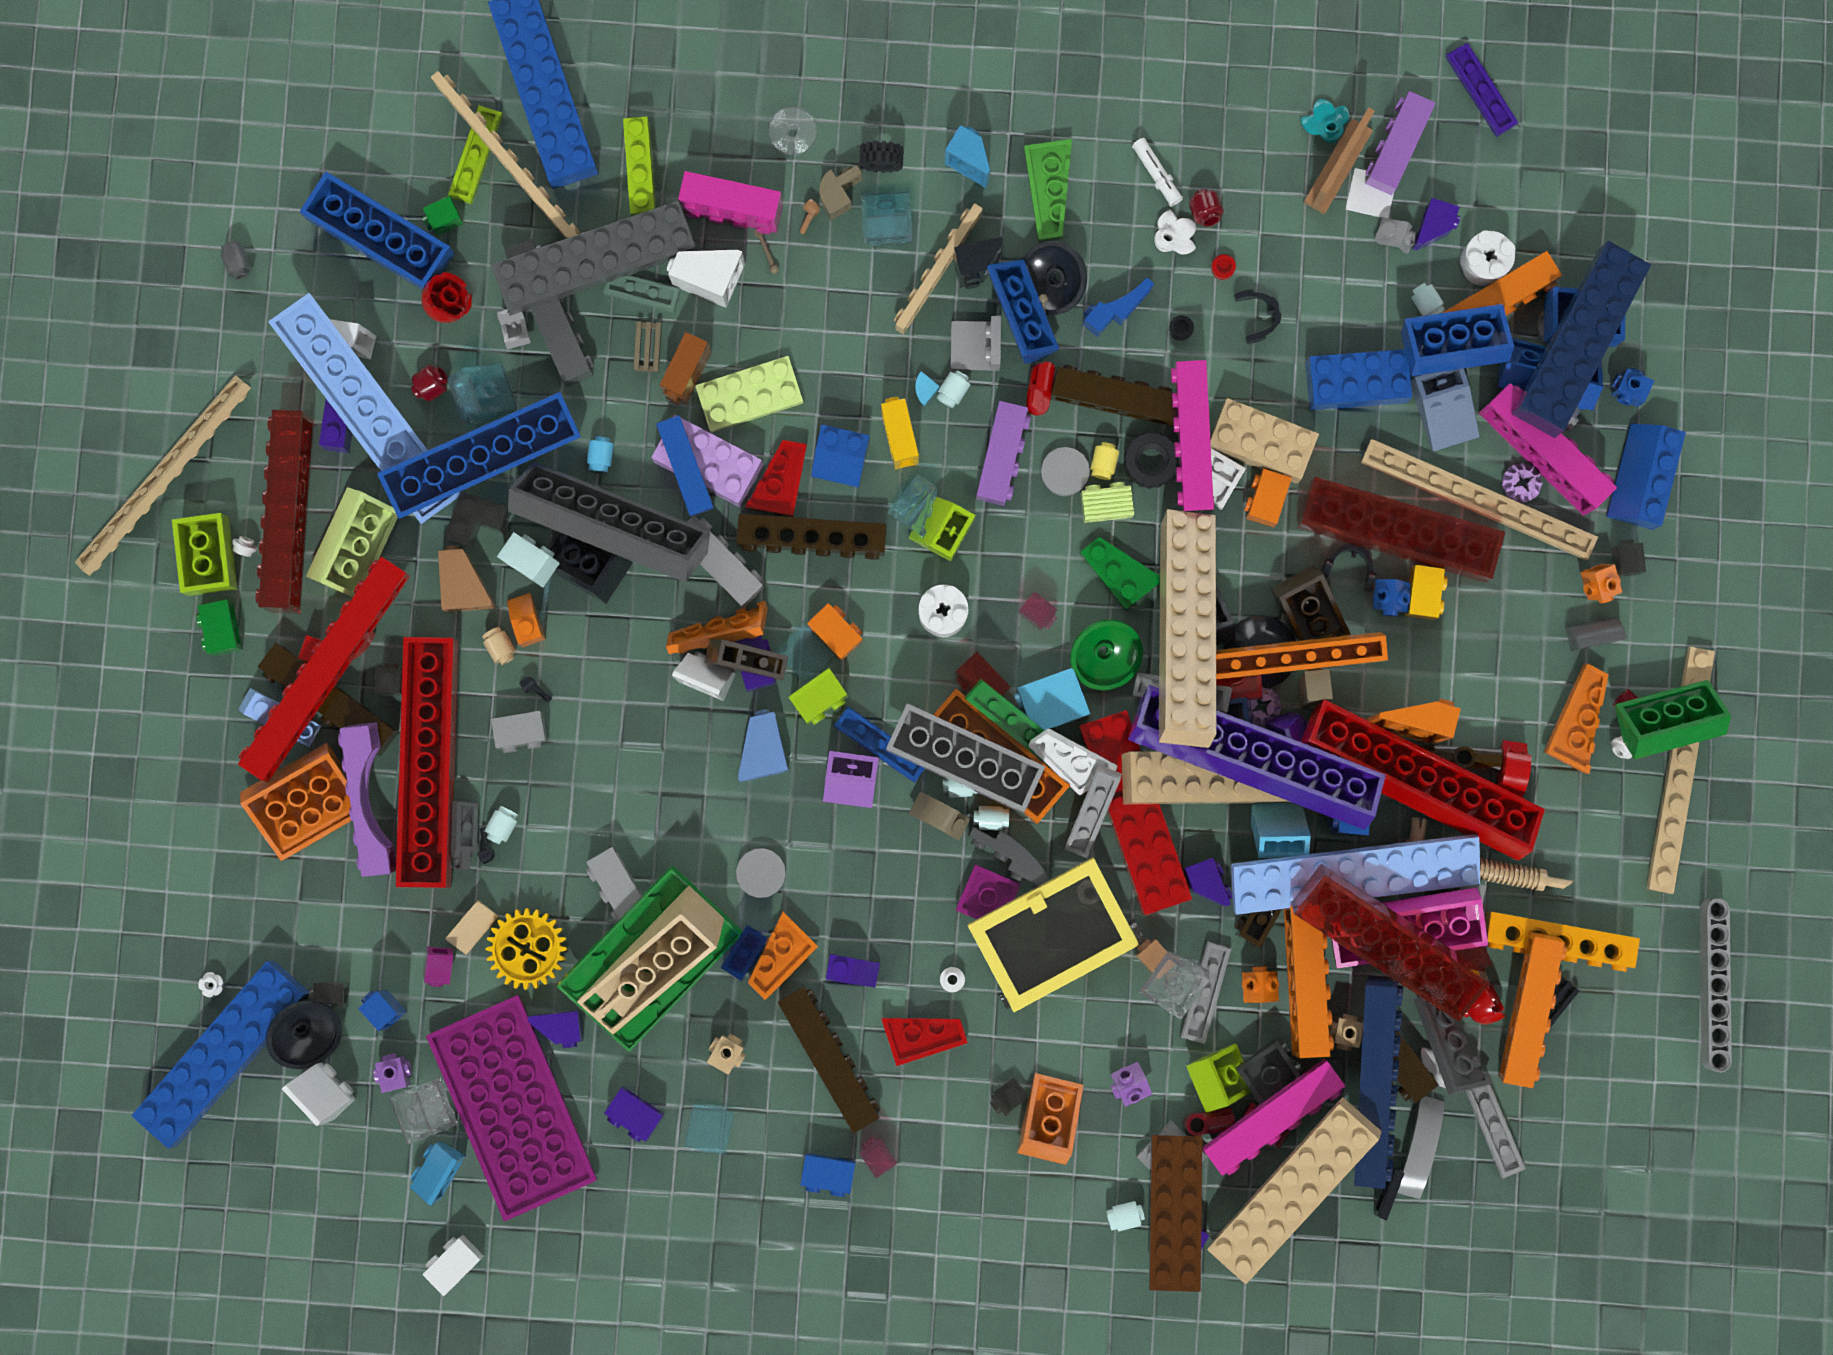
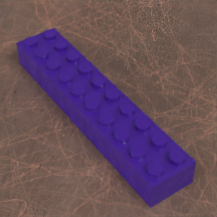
M1148 685L1141 697L1128 738L1132 742L1363 830L1367 828L1376 816L1386 776L1383 773L1217 710L1216 735L1209 748L1159 742V688Z

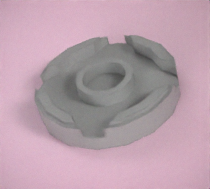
M1069 447L1056 448L1050 452L1043 460L1041 467V478L1044 485L1055 495L1064 497L1075 495L1082 490L1088 482L1090 474L1089 463L1085 456L1078 450Z
M761 848L749 851L740 859L736 875L743 891L750 896L763 898L779 891L784 884L786 870L781 857L771 850Z

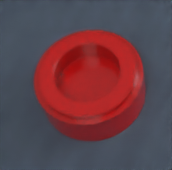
M1226 254L1218 255L1211 264V272L1219 280L1231 278L1236 270L1235 260Z

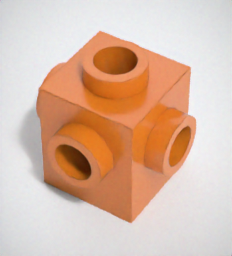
M1598 564L1580 572L1584 584L1583 590L1588 600H1598L1599 603H1606L1614 599L1613 596L1622 593L1621 580L1617 574L1615 564Z
M1267 966L1252 967V972H1242L1244 1003L1279 1001L1278 972L1267 971Z

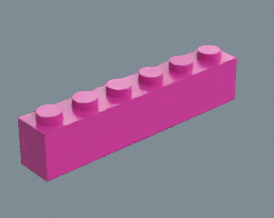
M1206 360L1180 361L1175 363V368H1171V383H1176V392L1172 393V407H1177V417H1173L1174 432H1178L1179 442L1174 443L1175 457H1180V467H1176V481L1181 482V492H1177L1178 507L1182 506V511L1213 510L1214 499Z
M1323 1059L1202 1148L1222 1176L1225 1173L1231 1175L1240 1168L1239 1163L1246 1158L1251 1160L1260 1154V1148L1265 1144L1272 1145L1281 1138L1280 1133L1287 1128L1293 1130L1302 1123L1300 1120L1308 1113L1310 1116L1317 1113L1322 1108L1321 1104L1327 1099L1332 1101L1343 1093L1341 1089L1345 1087V1084L1328 1061Z

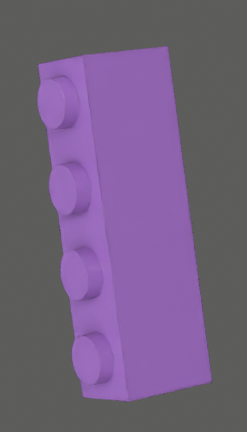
M1411 91L1408 92L1405 98L1400 97L1395 107V111L1398 114L1395 120L1391 118L1384 131L1388 133L1385 141L1380 140L1375 150L1378 157L1375 162H1370L1365 172V175L1369 176L1365 184L1391 196L1393 195L1432 113L1435 102Z
M999 401L978 487L977 500L1005 506L1006 500L1011 501L1014 486L1010 485L1012 476L1017 477L1020 465L1015 460L1017 452H1023L1026 440L1022 439L1021 435L1023 429L1028 430L1031 419L1030 415H1026L1028 407Z

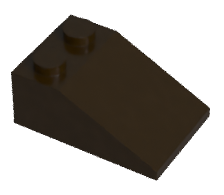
M1314 565L1270 588L1297 641L1351 635L1323 573Z

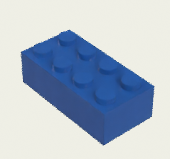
M1503 304L1407 318L1401 331L1411 376L1509 362L1514 349Z
M1405 349L1310 356L1305 362L1309 410L1404 404L1412 398L1410 368Z

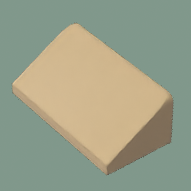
M478 900L445 939L467 955L499 916L482 901Z

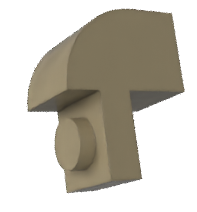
M857 165L853 168L850 166L844 168L839 172L838 177L834 175L832 170H829L821 180L819 188L820 200L831 221L852 209L851 201L845 190L863 180L862 172Z
M922 792L918 794L909 812L911 816L957 840H960L970 821L969 817Z

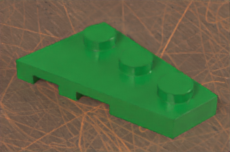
M1101 537L1097 538L1080 552L1081 556L1125 610L1160 584V576Z

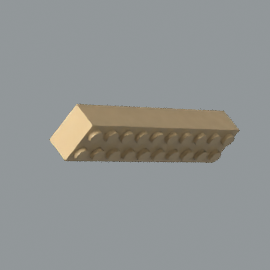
M1167 509L1161 523L1159 742L1209 748L1216 735V515Z

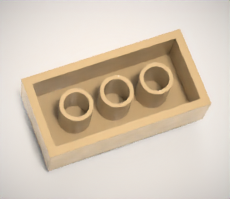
M1227 398L1213 429L1210 442L1212 449L1226 457L1260 470L1267 469L1292 477L1291 482L1298 484L1303 477L1319 434Z

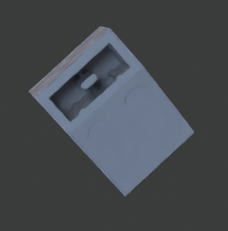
M1464 368L1424 374L1415 377L1411 381L1412 393L1432 452L1479 438L1470 385Z

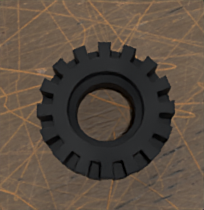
M886 141L863 143L860 145L859 166L862 169H866V171L873 170L876 173L878 171H881V173H886V171L889 173L897 172L903 169L904 148L900 144H894V142L886 143Z

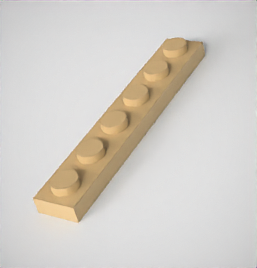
M974 203L971 209L966 208L960 218V221H962L958 229H952L947 238L948 245L945 249L940 248L934 257L935 265L932 269H926L920 280L923 283L918 290L914 288L907 299L910 303L905 310L901 308L894 319L897 322L895 324L896 331L903 335L905 334L952 262L954 247L964 244L982 216L983 208Z

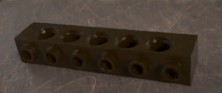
M739 514L737 545L742 547V551L756 552L757 548H765L768 553H781V550H791V554L806 555V551L816 552V556L829 557L830 553H840L842 558H855L856 554L865 555V559L879 560L880 556H885L887 524ZM767 529L770 532L769 537L766 540L757 539L756 533L758 530ZM786 530L794 533V538L789 542H784L780 538L782 532ZM809 532H815L819 535L817 542L811 544L805 541V536ZM837 533L843 536L841 544L833 545L830 543L829 539L833 534ZM859 535H864L868 539L867 544L863 547L854 544V539Z

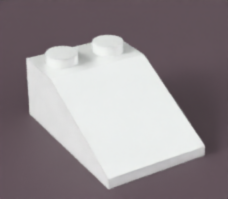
M696 651L694 655L688 653L673 671L672 676L679 683L724 701L735 673L729 669L705 664L706 655Z
M322 1062L315 1064L282 1088L316 1126L337 1118L356 1099L352 1095L353 1089L346 1082L343 1081L341 1083L335 1077L336 1071L329 1064L326 1063L324 1065Z

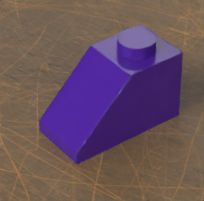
M1431 198L1426 206L1416 242L1412 249L1416 251L1448 236L1452 229L1456 230L1461 216L1457 215L1460 207Z
M1291 711L1265 722L1267 730L1301 742L1307 727L1305 719Z
M830 954L826 979L875 988L880 963Z
M581 1010L528 1016V1022L554 1044H562V1048L578 1047L577 1042L584 1040Z

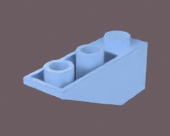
M250 688L238 710L265 725L269 719V711L275 704L279 705V702ZM311 720L297 741L310 747L321 725Z

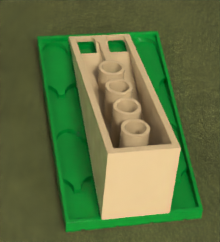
M672 865L558 982L557 987L621 1046L630 1052L742 936L743 931Z

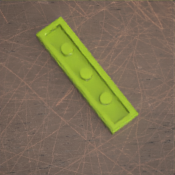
M479 105L477 112L488 123L485 127L490 133L493 130L497 133L503 117L502 112ZM472 128L470 129L448 193L450 198L471 205L473 204L491 152Z

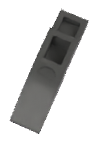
M976 828L972 829L968 836L973 839L971 844L982 850L985 847L990 848L994 851L993 856L1004 862L1007 859L1011 860L1007 870L1011 871L1010 877L1021 883L1024 880L1033 883L1032 889L1050 881L1046 872L1033 855L1012 837L999 831L996 839Z

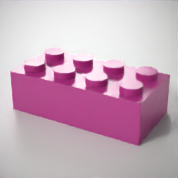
M687 171L684 172L678 201L685 216L692 219H699L700 217L709 218V221L715 224H723V222L732 223L734 227L739 229H747V227L757 228L756 231L762 234L777 233L783 209L780 191Z

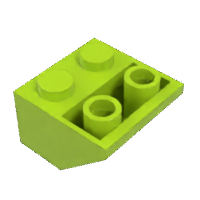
M932 495L908 538L951 562L972 526L976 515L955 503Z

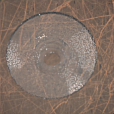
M786 107L779 110L772 117L768 133L771 143L777 150L785 154L796 155L805 152L813 145L817 135V127L814 118L806 110L799 107ZM791 130L797 131L795 137L789 136Z

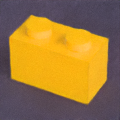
M1415 565L1410 569V603L1408 604V613H1405L1406 617L1435 620L1439 618V615L1443 614L1444 600H1441L1442 590H1446L1448 580L1447 576H1444L1445 569Z

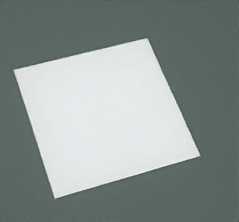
M1355 168L1346 210L1388 218L1393 195L1391 196L1365 184L1369 177L1365 175L1366 170Z

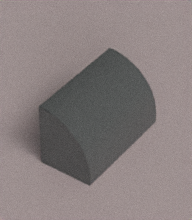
M1617 617L1565 628L1571 652L1627 639L1624 627Z

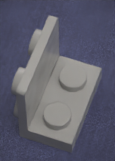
M991 316L990 322L952 321L951 369L999 371L1001 360V316Z

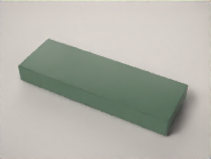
M628 275L606 283L603 293L608 296L674 313L681 290L674 286Z

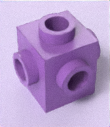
M393 1053L382 1056V1062L375 1063L376 1068L373 1069L375 1082L380 1084L381 1093L411 1086L409 1076L412 1075V1068L409 1060H405V1056L397 1058V1054Z
M1138 1062L1110 1074L1114 1084L1110 1085L1116 1099L1121 1098L1125 1107L1152 1095L1148 1081Z

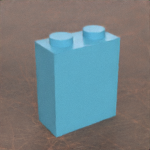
M1072 668L1018 687L1016 689L1017 694L1014 695L1018 709L1023 708L1024 713L1044 730L1048 728L1054 729L1090 715L1076 674Z
M1295 803L1252 804L1251 828L1258 858H1282L1309 854L1311 836L1303 806Z

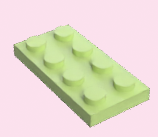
M789 356L695 385L711 433L803 404Z

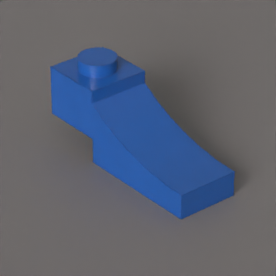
M1146 278L1138 287L1120 299L1106 304L1100 301L1096 307L1092 304L1083 314L1085 317L1083 326L1096 337L1103 332L1112 320H1115L1121 326L1150 293L1154 283Z

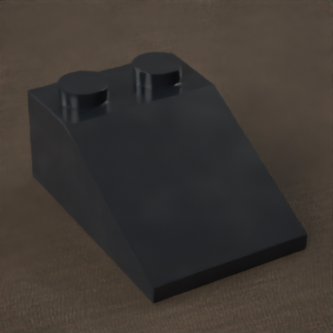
M563 533L559 534L550 548V551L554 553L552 558L560 563L554 573L607 604L633 564L626 558Z

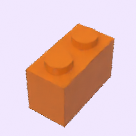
M1263 469L1260 475L1255 474L1251 486L1255 491L1252 498L1248 497L1244 507V511L1248 512L1246 519L1274 528L1278 523L1292 477L1267 469Z
M828 603L807 625L843 661L863 642V639L860 637L863 632L854 623L849 625L843 619L846 615L837 605L832 607Z

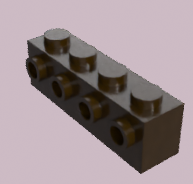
M1282 909L1247 913L1246 916L1241 915L1234 927L1237 929L1235 935L1253 946L1261 948Z

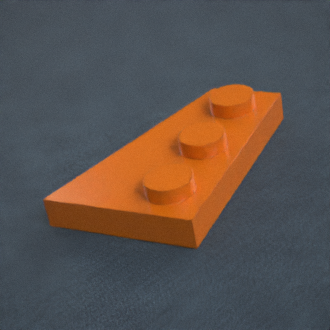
M784 911L748 981V984L764 1000L818 947Z

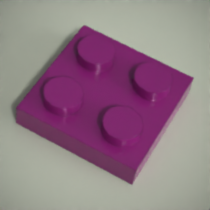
M974 865L956 911L977 920L1014 900L1021 884ZM1005 921L993 927L1002 930Z

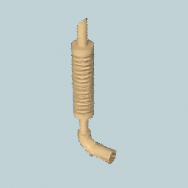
M1413 817L1411 819L1410 837L1406 842L1422 841L1425 838L1428 820H1420V818ZM1480 858V880L1500 882V884L1505 883V885L1510 884V886L1515 885L1516 887L1544 891L1546 886L1564 889L1574 882L1572 880L1550 877L1547 875L1546 869H1537L1529 866L1522 867V865Z

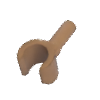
M809 199L803 207L808 215L799 231L802 234H805L812 219L820 212L819 205L812 199Z

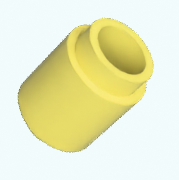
M1102 442L1101 446H1095L1090 468L1092 470V477L1101 480H1111V475L1115 473L1119 451L1115 449V445Z

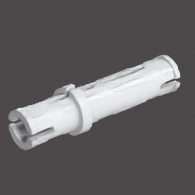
M1141 138L1132 145V148L1155 181L1154 186L1162 192L1170 207L1178 204L1183 200V196H1181L1173 184V177L1166 173L1146 139Z

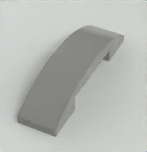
M1427 1096L1418 1101L1414 1115L1415 1124L1403 1168L1400 1169L1405 1174L1398 1190L1399 1194L1417 1199L1421 1198L1440 1136L1445 1101Z

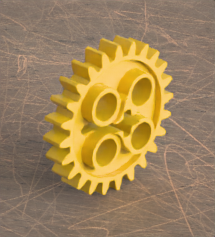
M529 908L525 909L524 915L517 909L515 910L514 918L509 913L505 914L507 922L499 919L497 922L500 928H491L492 932L496 934L495 937H487V940L493 943L491 947L486 948L487 951L493 954L487 958V961L495 962L490 969H499L500 972L497 974V978L506 976L504 983L506 985L513 980L515 989L523 983L524 990H528L531 982L535 989L539 988V980L547 985V976L556 978L557 976L553 970L563 969L558 962L567 960L566 957L561 955L562 951L568 950L567 947L561 946V943L567 940V937H559L563 928L555 929L554 926L557 920L554 919L548 922V913L544 914L541 918L540 910L538 909L535 910L533 915H531ZM522 924L529 931L528 936L524 939L517 935V929ZM508 937L514 938L523 945L530 943V949L545 956L546 961L540 960L532 953L524 955V949L508 941ZM542 937L547 938L550 942V947L545 952L538 947V942ZM509 946L513 947L516 952L515 958L511 961L507 960L504 956V951ZM529 959H533L537 963V970L534 973H529L525 968V964Z

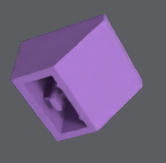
M829 751L823 802L872 808L879 758Z

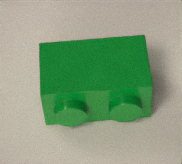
M226 599L198 605L199 612L196 613V619L199 627H202L203 637H201L203 650L212 656L243 650L234 602Z

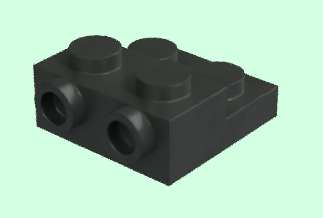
M1276 1038L1257 1050L1256 1054L1235 1067L1260 1105L1305 1073L1298 1062L1293 1064L1288 1057L1292 1052L1284 1041L1279 1043Z

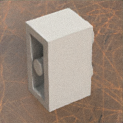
M464 1235L458 1239L452 1237L443 1246L446 1251L440 1257L435 1255L425 1265L427 1270L422 1275L443 1296L484 1257Z

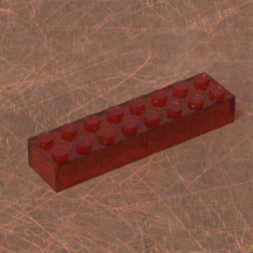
M272 410V416H269L267 421L270 441L266 443V455L269 456L268 465L264 468V479L267 480V488L262 494L265 514L261 516V529H264L263 539L259 541V553L262 554L261 564H258L257 567L260 588L256 590L255 600L258 603V607L270 613L300 614L313 420L303 411Z
M1314 477L1310 481L1297 528L1429 567L1445 569L1447 572L1484 583L1493 579L1506 533L1318 477Z
M1323 864L1318 867L1291 902L1296 916L1458 1022L1490 985L1487 974L1483 969Z

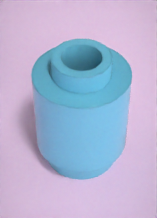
M595 436V440L589 441L587 456L589 471L608 473V467H611L614 448V444L609 442L610 438Z

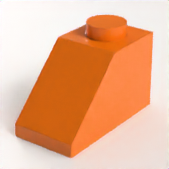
M531 593L507 600L510 621L518 645L525 647L546 640Z

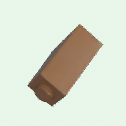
M446 546L445 550L438 551L442 610L447 613L495 609V603L468 553L460 549V546Z

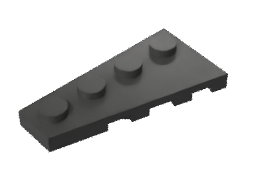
M1435 993L1414 999L1448 1095L1493 1084L1489 1076L1485 1077L1479 1066L1482 1064L1477 1056L1473 1057L1466 1046L1468 1041L1464 1034L1459 1033L1454 1026L1455 1019L1440 994Z

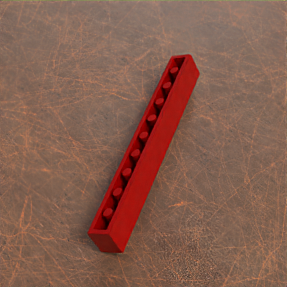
M382 556L370 565L368 569L369 575L365 581L361 580L354 589L355 595L351 601H346L339 612L341 614L336 622L333 621L325 631L327 636L322 643L318 642L311 651L313 656L309 662L303 663L296 674L298 677L293 684L290 683L282 693L284 697L279 705L275 704L268 713V721L264 726L261 725L253 735L255 740L250 747L246 746L240 753L239 759L241 760L237 765L258 779L267 783L270 781L410 578L406 572Z

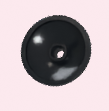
M1046 241L1032 247L1022 260L1026 264L1038 297L1041 294H1045L1048 297L1046 315H1058L1070 311L1080 302L1087 286V269L1082 257L1073 247L1060 241ZM1058 273L1061 275L1060 282H1058L1056 279V275Z
M1255 615L1247 617L1235 625V639L1224 643L1223 649L1295 642L1296 640L1290 629L1280 620L1270 616ZM1292 671L1261 674L1263 688H1270L1280 684Z
M319 1001L297 1002L284 1008L273 1018L266 1032V1047L272 1059L283 1067L290 1069L310 1068L326 1060L335 1051L341 1039L342 1025L337 1013L327 1004Z

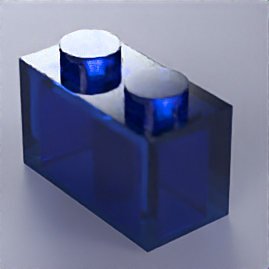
M747 925L720 968L743 981L770 937Z

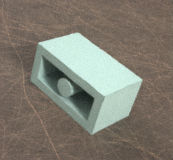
M513 532L497 557L536 584L544 587L560 563L552 558L554 553L543 545L539 549L534 546L536 541L526 534L520 537Z

